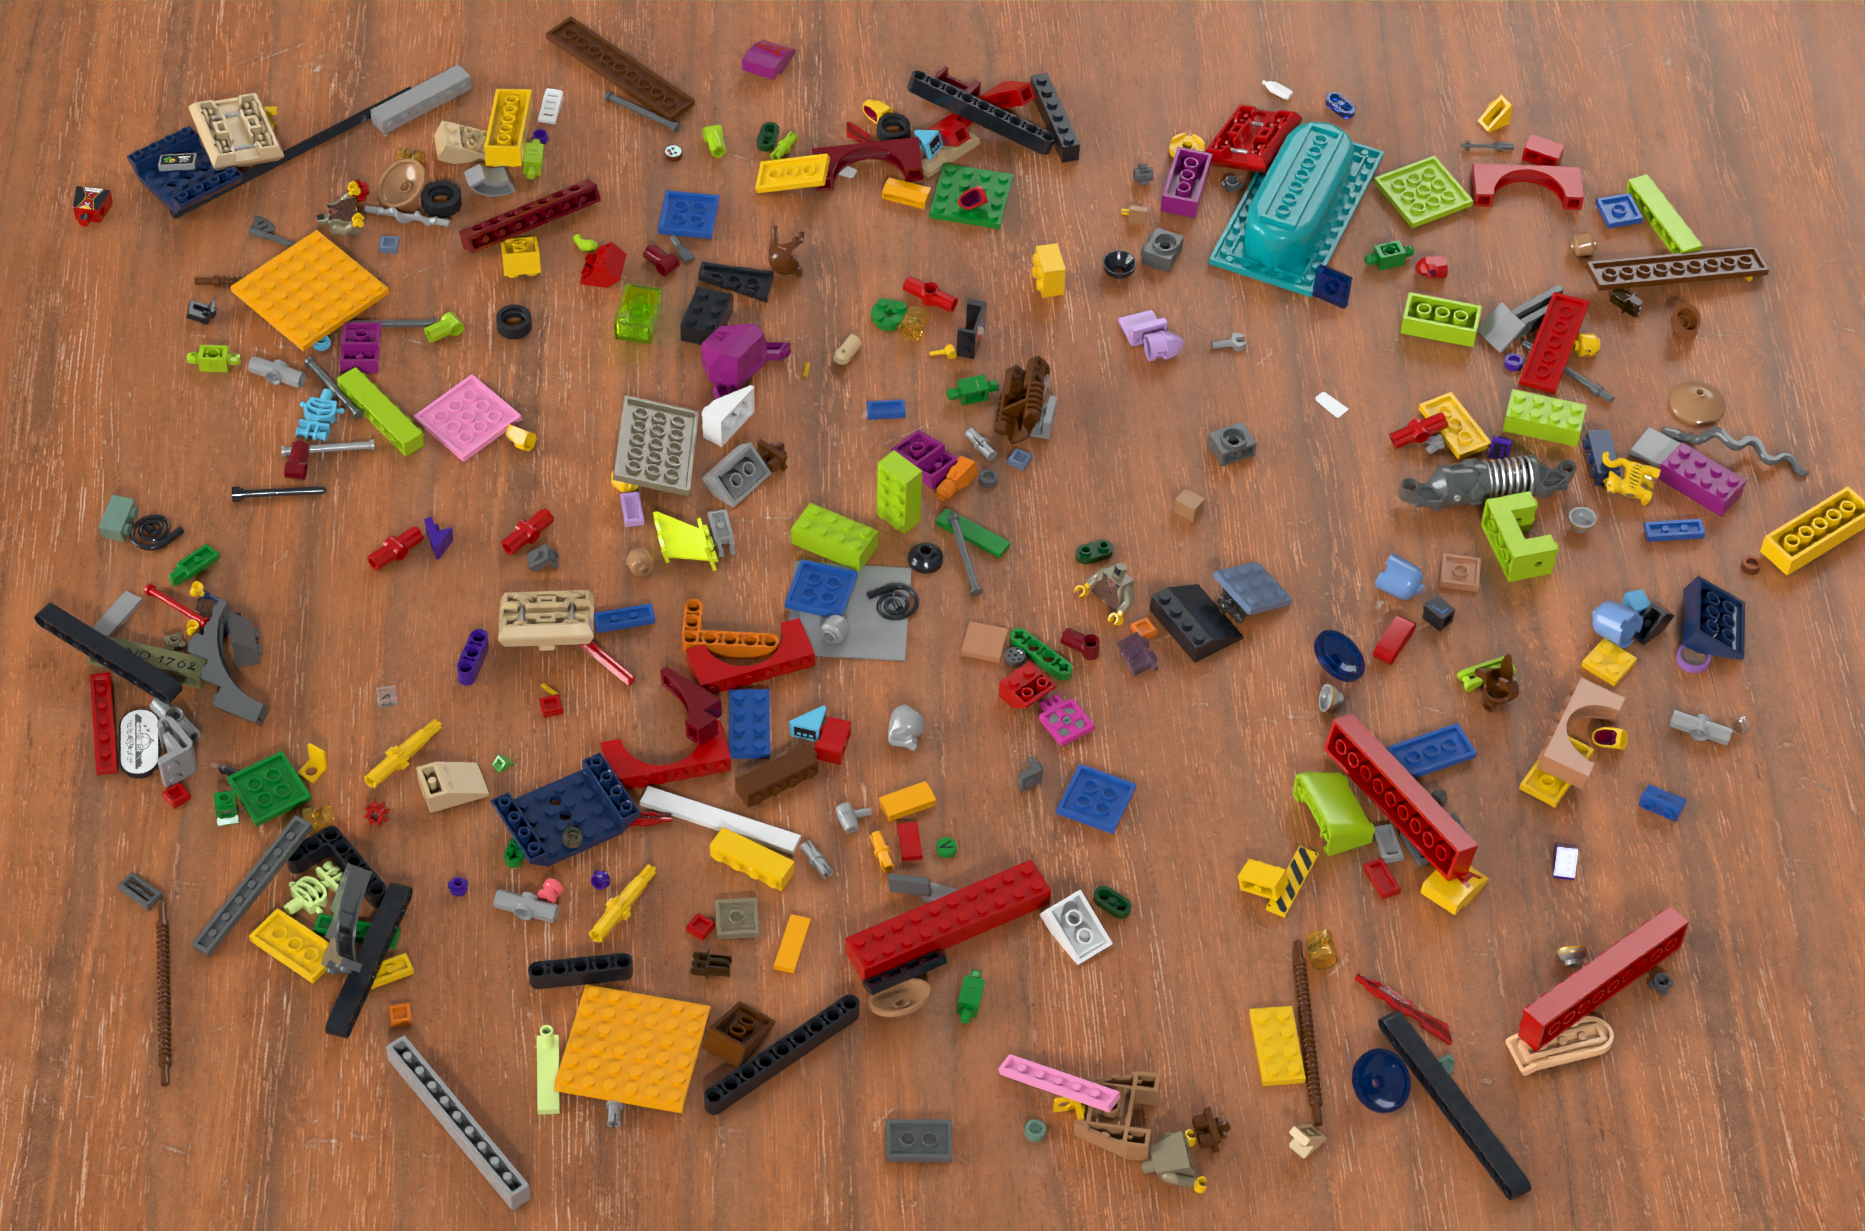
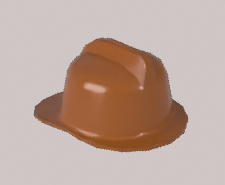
M1683 303L1677 307L1670 322L1674 333L1685 341H1692L1697 335L1701 318L1698 310L1692 304Z

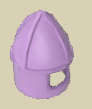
M1161 330L1156 333L1145 334L1143 343L1148 361L1152 362L1156 358L1162 357L1164 360H1168L1174 357L1182 349L1184 340L1179 335L1170 331Z

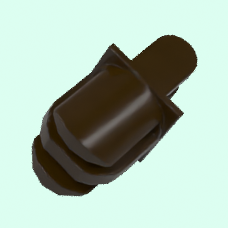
M1614 289L1610 302L1621 308L1622 314L1627 312L1635 318L1640 316L1643 302L1636 297L1637 292L1632 294L1626 289Z
M710 950L708 952L693 953L694 960L692 961L693 968L690 970L691 974L706 976V979H708V975L730 977L732 956L710 954Z

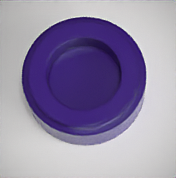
M1511 353L1505 357L1504 366L1510 371H1519L1523 367L1524 360L1519 354Z

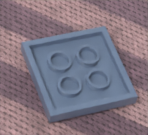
M1258 562L1217 570L1213 575L1214 579L1248 615L1289 606L1293 601L1286 590Z

